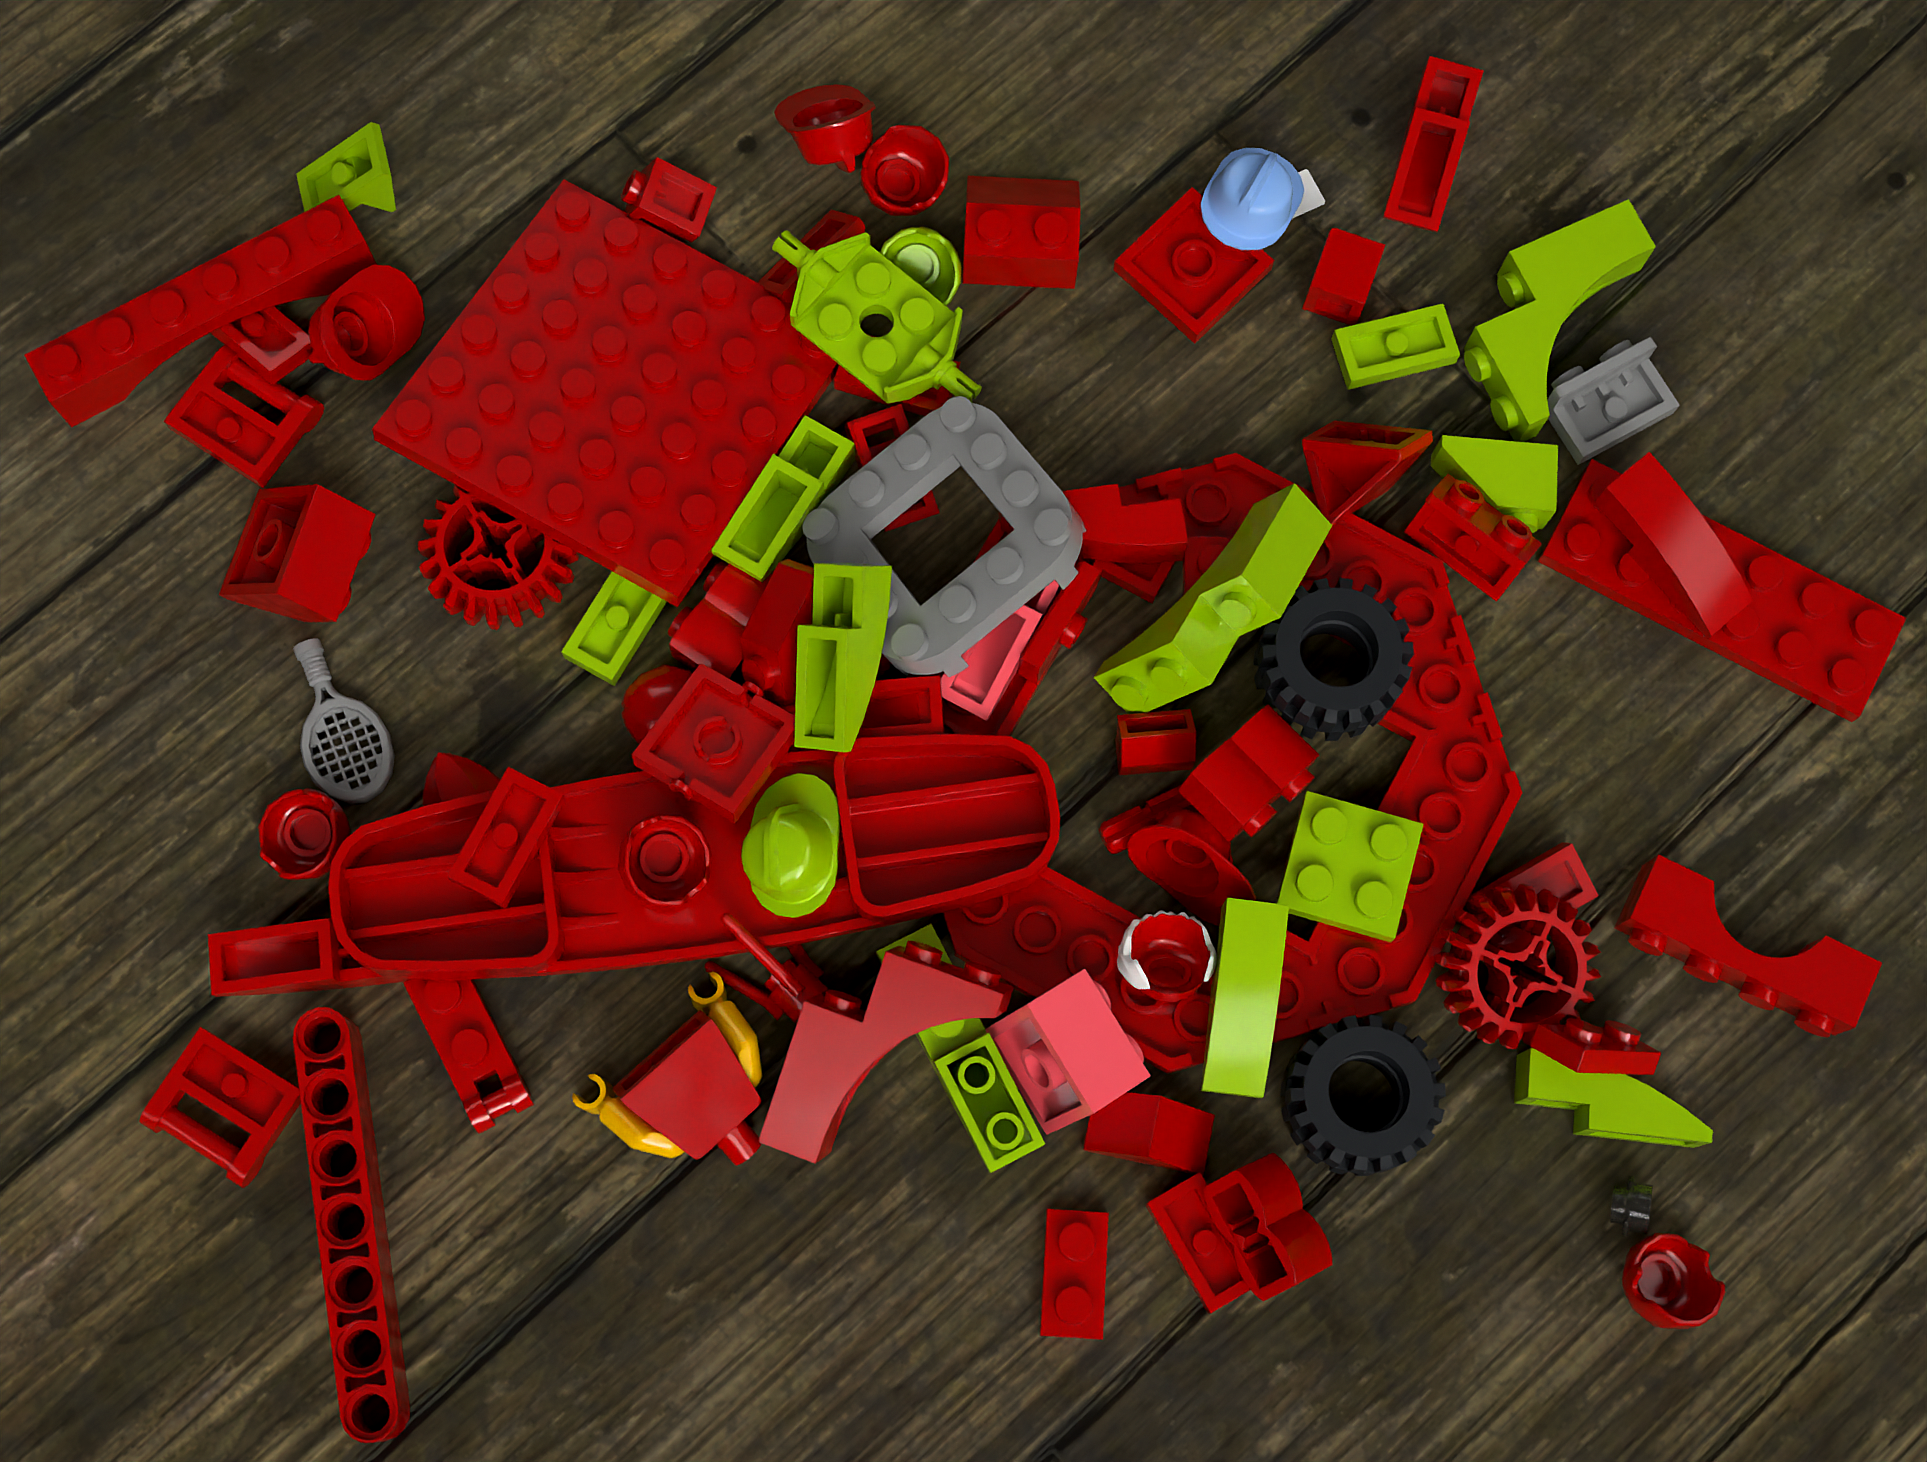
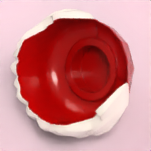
M1160 910L1154 916L1145 914L1141 920H1133L1125 930L1121 944L1118 946L1117 967L1123 977L1143 994L1160 1001L1176 1002L1193 996L1201 984L1210 979L1217 964L1216 951L1205 926L1194 916L1188 917L1185 912L1176 915L1172 911L1166 913Z

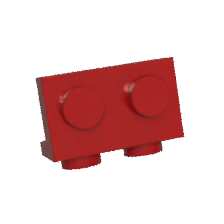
M1449 473L1430 492L1425 499L1426 502L1404 531V533L1496 602L1542 545L1540 541L1532 536L1531 530L1524 522L1516 517L1503 515L1485 501L1483 494L1477 487L1467 481L1457 480Z

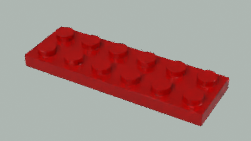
M1594 459L1590 460L1537 562L1850 722L1855 721L1861 716L1907 619L1906 617L1702 515L1722 543L1753 598V601L1707 639L1628 554L1634 545L1594 503L1603 490L1618 478L1621 473Z

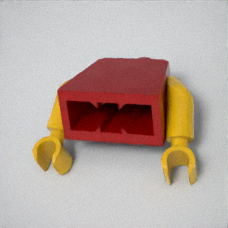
M709 972V977L717 988L716 993L712 997H698L695 994L694 988L691 985L688 986V993L692 1004L698 1010L696 1014L614 1087L600 1076L589 1074L588 1077L597 1082L600 1087V1095L597 1100L588 1104L586 1100L573 1093L572 1099L577 1107L591 1114H598L600 1121L632 1149L667 1158H674L686 1152L692 1158L698 1160L717 1145L734 1165H740L753 1156L762 1144L758 1142L759 1136L744 1120L762 1101L755 1090L762 1078L757 1035L732 1001H726L727 992L721 976L715 972Z

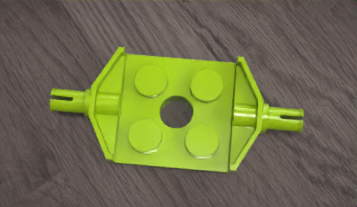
M788 230L781 233V238L778 236L772 246V250L779 253L797 268L798 283L790 311L791 326L888 404L910 400L932 387L938 390L941 386L946 388L955 397H966L971 403L972 399L978 396L982 386L956 367L957 364L953 361L962 324L963 310L958 307L954 313L870 245L869 234L865 232L820 248L818 251L815 249L810 250ZM882 314L890 319L893 327L885 336L871 337L863 332L860 324L869 315Z

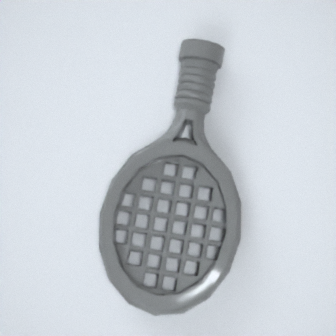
M313 638L302 641L295 645L293 650L297 660L301 662L309 686L314 688L316 696L313 708L302 726L300 749L304 767L314 784L333 800L349 805L367 803L384 791L392 777L395 753L391 735L380 716L364 702L346 697L334 689L331 683L332 676L323 656L324 649L320 639ZM328 692L332 698L325 699L324 693ZM344 712L346 718L338 721L336 714ZM332 716L334 723L327 725L325 719ZM359 718L361 724L353 727L351 720ZM348 722L350 729L342 731L340 725ZM373 724L376 730L368 733L366 727ZM337 727L339 733L331 736L329 729ZM363 728L365 735L357 738L355 731ZM325 731L327 738L319 740L317 734ZM352 733L354 739L346 742L344 735ZM379 734L380 741L373 744L370 737ZM341 737L343 744L335 746L333 740ZM367 739L369 746L361 748L359 742ZM330 742L331 748L324 751L322 744ZM356 743L358 750L350 753L348 746ZM318 746L320 753L314 755L313 748ZM381 746L382 753L377 754L375 748ZM345 748L347 754L339 757L337 751ZM372 750L374 756L366 759L363 752ZM334 753L336 759L328 762L326 755ZM360 754L362 761L354 763L352 757ZM322 757L324 764L316 766L315 759ZM349 758L351 765L343 768L341 761ZM375 760L378 767L369 769L368 763ZM338 763L340 770L332 772L330 766ZM364 765L366 771L358 774L357 767ZM327 768L329 774L322 776L319 770ZM353 769L355 776L347 779L345 772ZM342 774L344 780L336 783L334 776ZM368 775L371 782L363 785L360 778ZM357 780L359 787L351 789L349 783Z

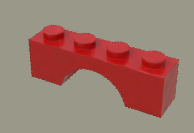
M1659 854L1642 865L1614 927L1629 935L1628 942L1633 947L1655 956H1661L1664 952L1684 962L1683 969L1690 975L1706 982L1717 983L1718 980L1734 986L1740 989L1738 995L1747 1003L1766 1010H1773L1774 1007H1777L1795 1016L1794 1023L1799 1028L1820 1037H1830L1831 1034L1837 1035L1856 1027L1882 965V962L1827 935L1805 945L1798 953L1791 957H1768L1750 951L1738 943L1722 924L1715 905L1714 881Z

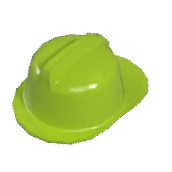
M793 774L779 779L766 789L756 804L751 829L743 841L741 859L744 872L751 882L752 891L763 907L778 916L797 918L811 914L826 902L835 886L838 869L840 828L838 801L830 785L815 775Z

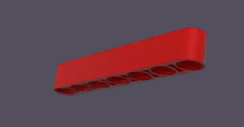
M317 1007L307 1011L298 1019L293 1032V1045L340 1419L345 1432L352 1439L361 1443L384 1442L397 1437L405 1429L410 1419V1401L362 1037L359 1028L351 1019L331 1008ZM338 1024L341 1031L338 1045L328 1053L319 1054L315 1047V1038L318 1031L326 1025ZM336 1084H345L349 1093L345 1108L337 1114L327 1115L323 1108V1097L326 1091ZM351 1144L357 1154L356 1164L347 1175L336 1177L330 1166L331 1157L340 1146ZM358 1205L365 1217L364 1227L355 1238L345 1240L338 1229L339 1218L347 1208ZM364 1267L372 1276L373 1289L364 1301L355 1303L348 1297L346 1283L349 1276L355 1270ZM370 1330L380 1339L381 1353L374 1364L365 1367L356 1360L354 1346L358 1337ZM376 1394L386 1400L390 1409L386 1425L377 1432L369 1429L362 1417L365 1402Z

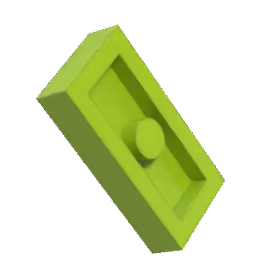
M1443 303L1336 329L1331 338L1347 390L1455 364L1460 356Z
M611 572L561 651L563 657L615 686L667 601L622 576Z

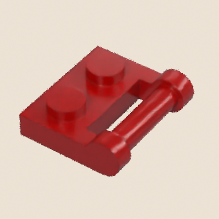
M224 345L214 354L165 418L164 423L176 434L261 488H264L302 436L310 432L318 424L324 412V405L307 394L300 397L278 382L271 385L240 359L238 353ZM234 381L285 413L286 416L277 426L221 389L226 383Z
M200 1027L144 1108L139 1122L155 1133L164 1130L225 1169L228 1180L241 1188H245L256 1177L264 1163L265 1156L301 1104L299 1087L207 1029ZM187 1093L250 1133L251 1135L241 1149L178 1110V1104L184 1094Z

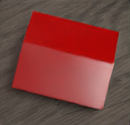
M1191 709L1117 715L1115 745L1119 776L1192 770L1196 761V729Z

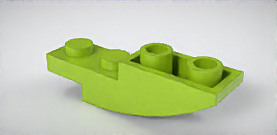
M932 924L876 951L882 964L886 951L897 946L906 947L907 941H916L941 950L943 952L941 961L952 964ZM980 1018L950 1021L916 1033L936 1075L989 1173L1045 1145L993 1039L986 1032Z

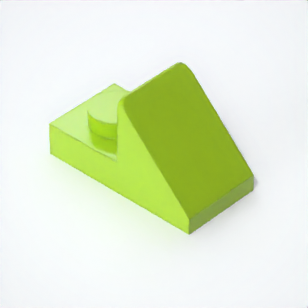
M368 123L296 173L304 212L337 195H340L349 212L361 204L389 212L396 211L392 178L379 124Z

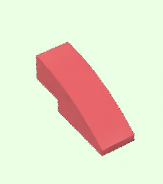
M1055 580L1052 581L962 654V658L969 666L951 677H948L945 673L941 678L942 697L988 721L1018 670L1021 653L1062 588Z

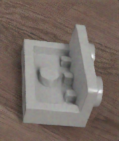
M1651 337L1634 346L1629 340L1623 341L1605 352L1599 358L1600 364L1587 371H1584L1581 366L1574 367L1559 376L1551 384L1554 390L1547 399L1550 414L1548 420L1577 465L1672 415L1680 406L1649 359L1657 348Z

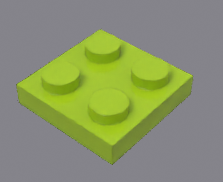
M1306 791L1302 799L1275 903L1289 905V914L1391 943L1396 937L1424 824Z

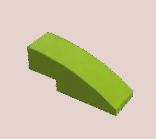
M804 415L779 456L775 454L771 456L713 546L712 554L763 583L804 534L802 526L806 516L811 511L817 509L821 502L837 488L855 461V443Z
M844 562L814 563L812 624L798 625L794 747L851 752L875 685L884 645L890 602L892 566Z
M1227 897L1221 907L1217 964L1212 975L1201 1091L1254 1098L1264 1097L1281 984L1289 905Z
M1533 1048L1517 1055L1514 1104L1574 1110V1135L1692 1148L1712 1143L1713 1130L1682 1105L1648 1084L1626 1074L1576 1073Z

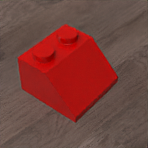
M968 176L963 284L1075 289L1080 238L1081 206L1079 181Z
M318 484L259 489L219 596L303 622H337L339 614L345 610L350 601L352 593L350 584L358 562L369 549L371 543L370 529L376 514Z

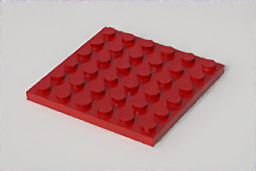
M564 179L372 428L374 440L678 607L712 558L711 550L771 456L773 454L779 456L804 415L808 416L835 377L839 364L791 326L790 311L792 303L779 300L769 294L764 289L765 286L641 220L627 217L628 213Z

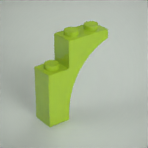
M1629 199L1509 251L1497 273V285L1500 295L1506 305L1511 308L1515 307V309L1475 326L1464 347V361L1471 377L1476 382H1482L1489 394L1492 415L1497 425L1503 431L1508 430L1514 441L1524 442L1536 437L1550 416L1547 400V372L1552 347L1561 325L1572 312L1598 291L1640 271L1656 248Z
M1295 483L1254 503L1233 538L1200 579L1147 630L1116 654L1105 660L1095 674L1094 679L1128 714L1149 712L1211 685L1239 636L1281 618L1330 531L1332 524Z

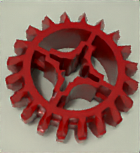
M455 484L453 493L457 499L456 502L451 505L447 501L436 499L435 508L442 519H424L423 528L431 538L418 541L419 552L422 556L428 558L420 564L419 568L424 578L432 579L428 590L434 599L445 598L443 607L450 615H455L464 610L463 617L466 623L475 626L485 614L490 629L497 631L502 624L504 615H509L514 627L521 628L524 622L521 612L527 609H531L533 615L537 618H543L545 611L540 601L545 597L551 602L561 603L563 596L555 583H573L574 574L566 565L579 560L578 552L518 519L507 523L492 521L488 516L507 513L471 493H466L464 489ZM472 527L474 530V540L465 551L460 553L462 559L454 564L455 551L459 540L467 529ZM486 535H490L496 545H503L505 551H507L506 556L512 568H508L501 557L495 559L490 551L492 548ZM544 538L542 557L534 571L526 577L523 572L525 558L536 550L535 543ZM490 579H500L505 581L510 587L501 590H483L470 586V584L476 581L480 585Z
M1521 883L1518 884L1513 894L1509 887L1504 885L1494 886L1492 901L1482 894L1472 895L1475 909L1473 915L1462 909L1454 911L1456 921L1462 925L1457 933L1447 929L1440 932L1441 938L1452 944L1450 952H1440L1434 955L1436 963L1449 968L1448 972L1441 974L1435 979L1438 988L1451 992L1445 998L1443 1004L1453 1014L1460 1013L1457 1020L1460 1027L1468 1032L1477 1029V1038L1485 1043L1491 1044L1499 1039L1500 1044L1507 1049H1516L1522 1039L1525 1044L1531 1047L1538 1024L1561 1025L1560 1021L1563 1018L1566 1020L1569 1018L1581 1020L1579 1012L1574 1009L1578 1000L1584 1003L1595 1001L1593 994L1584 989L1586 981H1593L1601 977L1598 969L1587 965L1588 960L1601 953L1597 945L1584 941L1593 929L1588 922L1581 919L1575 920L1578 913L1577 908L1566 901L1558 904V895L1550 890L1543 889L1536 894L1533 886ZM1521 921L1519 927H1512L1508 937L1502 942L1494 944L1488 942L1503 927ZM1548 933L1552 938L1556 953L1554 972L1548 966L1546 958L1548 947L1551 943L1546 940ZM1503 957L1513 962L1515 959L1524 962L1523 965L1535 970L1536 973L1530 975L1521 970L1519 973L1510 971L1511 967L1499 962L1498 959ZM1479 960L1483 961L1488 968L1489 978L1485 990L1489 994L1486 1001L1481 994L1478 984ZM1545 990L1538 999L1528 1006L1521 1008L1528 995L1534 991Z

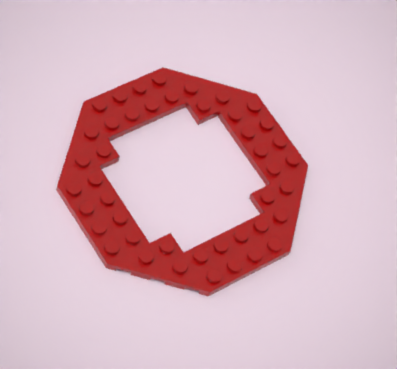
M1232 453L1214 458L1213 462L1182 471L1181 468H1176L1135 479L1134 484L1119 487L1122 506L1181 498L1187 536L1233 537L1254 503L1294 483L1238 453ZM1297 485L1318 509L1315 494ZM1352 513L1332 525L1298 587L1302 585L1306 591H1309L1314 580L1327 578L1329 587L1335 588L1340 578L1352 579L1353 590L1361 592L1365 584L1377 589L1373 599L1380 604L1389 598L1397 606L1392 614L1394 621L1405 618L1410 630L1405 636L1404 642H1413L1414 655L1408 663V666L1413 668L1408 682L1402 689L1403 692L1383 719L1377 724L1412 743L1376 810L1424 825L1396 937L1391 943L1321 922L1316 923L1307 941L1286 930L1281 984L1272 1044L1318 1031L1329 1023H1337L1344 1017L1356 1015V1018L1360 1019L1415 1002L1436 963L1434 955L1440 953L1446 943L1441 938L1440 932L1445 929L1453 930L1457 922L1454 917V911L1458 909L1463 910L1522 795L1515 770L1511 771L1501 742L1503 735L1488 692L1484 693L1474 664L1476 657L1462 616L1457 615L1448 589L1450 582L1443 561ZM999 519L974 562L1009 535V533L1000 530ZM1078 557L1075 567L1078 562L1082 563V561H1085L1101 570L1099 580L1103 577L1153 604L1176 561L1140 564L1105 562ZM1330 635V636H1332V637H1334V638H1336V639H1338V640L1344 642L1345 644H1347V645L1353 647L1348 641L1344 640L1343 638H1340V637L1334 636V635ZM1061 647L1037 685L1019 675V670H1017L988 721L942 697L944 733L1011 736ZM939 672L930 675H916L909 673L906 678L940 675V677L942 678L944 672ZM1049 867L1026 888L971 906L942 912L953 951L957 958L965 962L982 964L1001 973L999 981L1013 986L1015 990L1032 999L1037 998L1076 973L1086 969L1091 979L1098 982L1106 991L1111 1003V1012L1124 1033L1130 1035L1137 1042L1145 1062L1167 1074L1204 1063L1212 976L1208 981L1201 984L1193 996L1176 1002L1153 999L1133 987L1120 973L1117 967L1118 946L1121 944L1125 930L1133 920H1141L1137 915Z

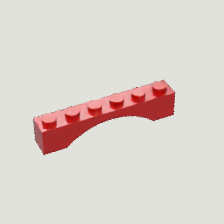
M337 195L24 354L49 403L71 427H74L124 401L135 387L159 365L184 347L210 332L244 316L275 305L304 298L330 295L358 271L371 265H377L343 200L340 195Z

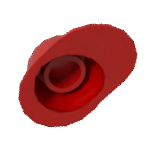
M834 84L805 89L788 96L777 105L774 111L776 120L787 132L791 133L808 164L828 165L834 163L840 170L849 174L855 170V156L865 152L872 145L871 112L876 106L874 102L870 101L858 89L851 86Z
M371 265L358 271L326 298L325 302L317 307L312 315L308 334L313 351L307 356L311 363H322L326 368L339 374H345L354 380L370 381L383 374L392 364L408 352L421 336L425 317L423 300L416 285L404 272L389 265Z
M1173 805L1165 812L1157 825H1147L1134 831L1127 843L1129 858L1141 873L1164 888L1190 912L1208 923L1220 926L1221 907L1227 897L1256 901V896L1249 881L1232 864L1231 843L1200 812L1186 810L1181 806Z

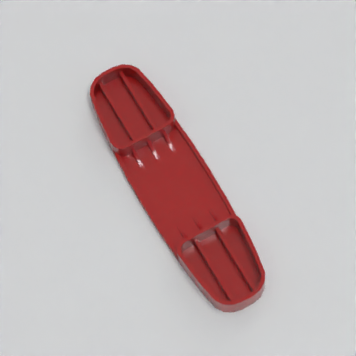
M931 734L860 737L855 740L851 752L826 750L787 752L736 823L731 822L692 798L690 800L686 799L683 793L678 790L672 791L669 785L645 771L600 777L550 787L562 793L566 801L506 909L450 881L447 877L448 872L495 790L422 806L360 826L342 841L330 866L328 890L331 919L340 944L354 960L366 969L388 979L466 980L629 969L749 952L721 922V916L724 913H730L766 949L885 927L971 906L1026 888L1045 872L1056 849L1060 832V811L1055 783L1047 763L1030 745L1011 736ZM802 773L815 775L829 784L837 797L840 815L838 869L835 886L826 902L811 914L791 918L775 915L761 905L752 891L750 880L744 872L741 853L743 841L751 829L756 804L766 789L783 777ZM651 815L683 816L702 830L711 849L708 882L686 905L661 908L642 903L626 889L617 869L620 844L626 833L635 824Z

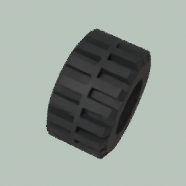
M1327 578L1314 580L1309 591H1306L1302 585L1298 587L1281 618L1266 624L1254 654L1253 665L1258 666L1254 676L1256 688L1265 689L1266 691L1262 700L1265 706L1269 704L1273 709L1277 707L1282 712L1281 717L1290 726L1293 721L1303 726L1300 735L1313 739L1318 731L1325 732V741H1338L1345 732H1348L1350 738L1363 734L1368 725L1374 727L1383 719L1403 692L1402 689L1408 682L1413 668L1408 666L1409 661L1414 655L1413 642H1404V638L1410 629L1405 618L1394 621L1392 618V614L1397 606L1389 598L1382 604L1373 599L1377 589L1365 584L1361 592L1353 590L1352 579L1340 578L1335 588L1329 587ZM1329 634L1343 638L1358 651L1364 666L1363 680L1357 684L1345 687L1331 686L1317 680L1303 664L1300 655V643L1311 636Z
M1356 1015L1344 1017L1337 1023H1329L1302 1044L1296 1055L1290 1059L1285 1069L1288 1071L1287 1078L1281 1083L1280 1096H1285L1286 1104L1281 1109L1284 1122L1290 1121L1294 1130L1289 1135L1296 1145L1302 1143L1310 1151L1306 1155L1316 1164L1324 1162L1330 1166L1329 1171L1341 1175L1350 1172L1354 1173L1355 1176H1369L1378 1172L1383 1173L1410 1161L1417 1156V1152L1421 1148L1428 1146L1434 1138L1435 1134L1432 1133L1434 1126L1442 1122L1445 1110L1439 1108V1100L1446 1097L1445 1083H1437L1435 1073L1441 1070L1437 1058L1434 1057L1428 1060L1422 1051L1428 1045L1419 1035L1411 1039L1404 1034L1407 1026L1397 1021L1390 1025L1382 1023L1383 1016L1368 1015L1364 1019H1357ZM1349 1061L1364 1062L1378 1069L1386 1077L1393 1091L1394 1108L1389 1122L1384 1127L1373 1132H1362L1351 1128L1337 1116L1329 1098V1082L1331 1075L1340 1065Z

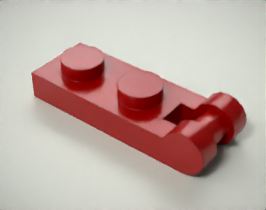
M409 979L403 982L478 1134L496 1125L495 1119L513 1109L520 1113L535 1105L530 1091L473 979ZM498 1074L503 1087L483 1097L477 1084Z

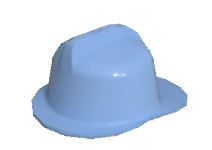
M1242 148L1233 151L1222 160L1204 191L1200 204L1203 222L1210 233L1227 246L1239 250H1261L1270 246L1285 232L1301 204L1304 193L1301 176L1291 163L1276 153L1262 148Z

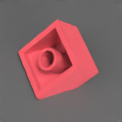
M1086 969L1076 973L985 1029L993 1039L1012 1079L1046 1135L1094 1114L1151 1076L1143 1064L1144 1057L1139 1045L1130 1035L1124 1033L1111 1012V1003L1106 991L1098 982L1091 979Z

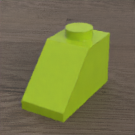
M1442 435L1431 454V467L1442 479L1449 473L1457 480H1464L1473 484L1481 491L1487 503L1503 515L1518 518L1529 527L1532 533L1538 529L1542 530L1556 512L1558 445Z

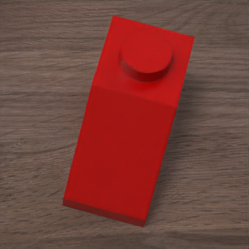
M790 559L783 560L777 564L740 637L744 661L742 673L745 682L754 683L764 692L765 699L785 707L796 702L798 625L812 624L814 568Z

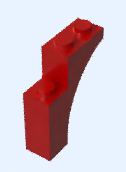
M907 941L906 947L897 946L886 951L866 1011L860 1009L862 1004L860 999L836 990H827L825 996L818 994L804 1001L758 1142L816 1164L831 1153L839 1126L854 1094L869 1072L888 1052L909 1036L936 1025L970 1018L998 1017L1007 1010L1014 987L999 982L1001 973L988 966L966 962L963 969L941 961L943 952L924 943Z

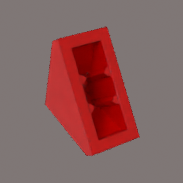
M1126 1092L1089 1116L1083 1150L1194 1175L1200 1172L1203 1176L1215 1115L1163 1096Z

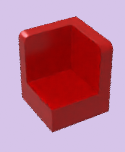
M1332 228L1302 309L1351 326L1356 325L1366 303L1385 244L1338 228Z

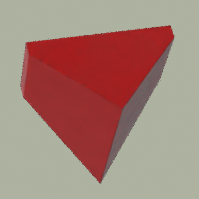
M1332 421L1303 438V452L1319 511L1334 525L1387 492L1433 442L1432 430Z

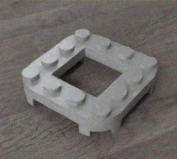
M956 396L947 400L942 407L923 417L831 492L818 508L811 511L803 521L802 529L807 537V550L813 564L844 562L889 565L871 539L961 466L1014 529V531L922 605L919 604L892 569L889 611L882 654L898 671L906 676L909 673L930 675L944 672L948 677L958 674L969 666L962 658V654L1052 581L1055 580L1064 590L1079 573L1074 564L1081 551L1083 532L1086 531L1081 517L1060 488L1002 420L990 409L971 403L969 399L963 396Z

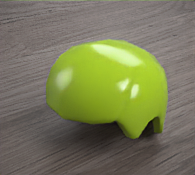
M910 227L901 229L884 242L880 251L883 256L947 306L951 303L961 284L962 265L958 252L949 240L928 227Z

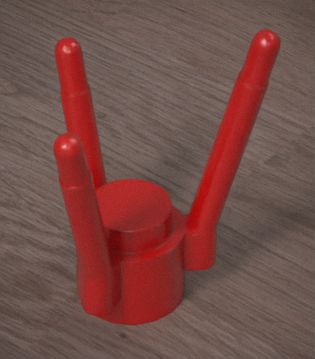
M724 913L721 916V922L735 935V938L772 974L764 984L772 993H766L713 961L706 962L705 970L708 973L715 972L720 975L723 983L763 1006L776 1020L780 1019L785 1013L796 1023L804 1001L818 994L824 995L828 990L819 980L824 972L809 958L801 944L786 946L799 966L790 959L781 964L730 913Z

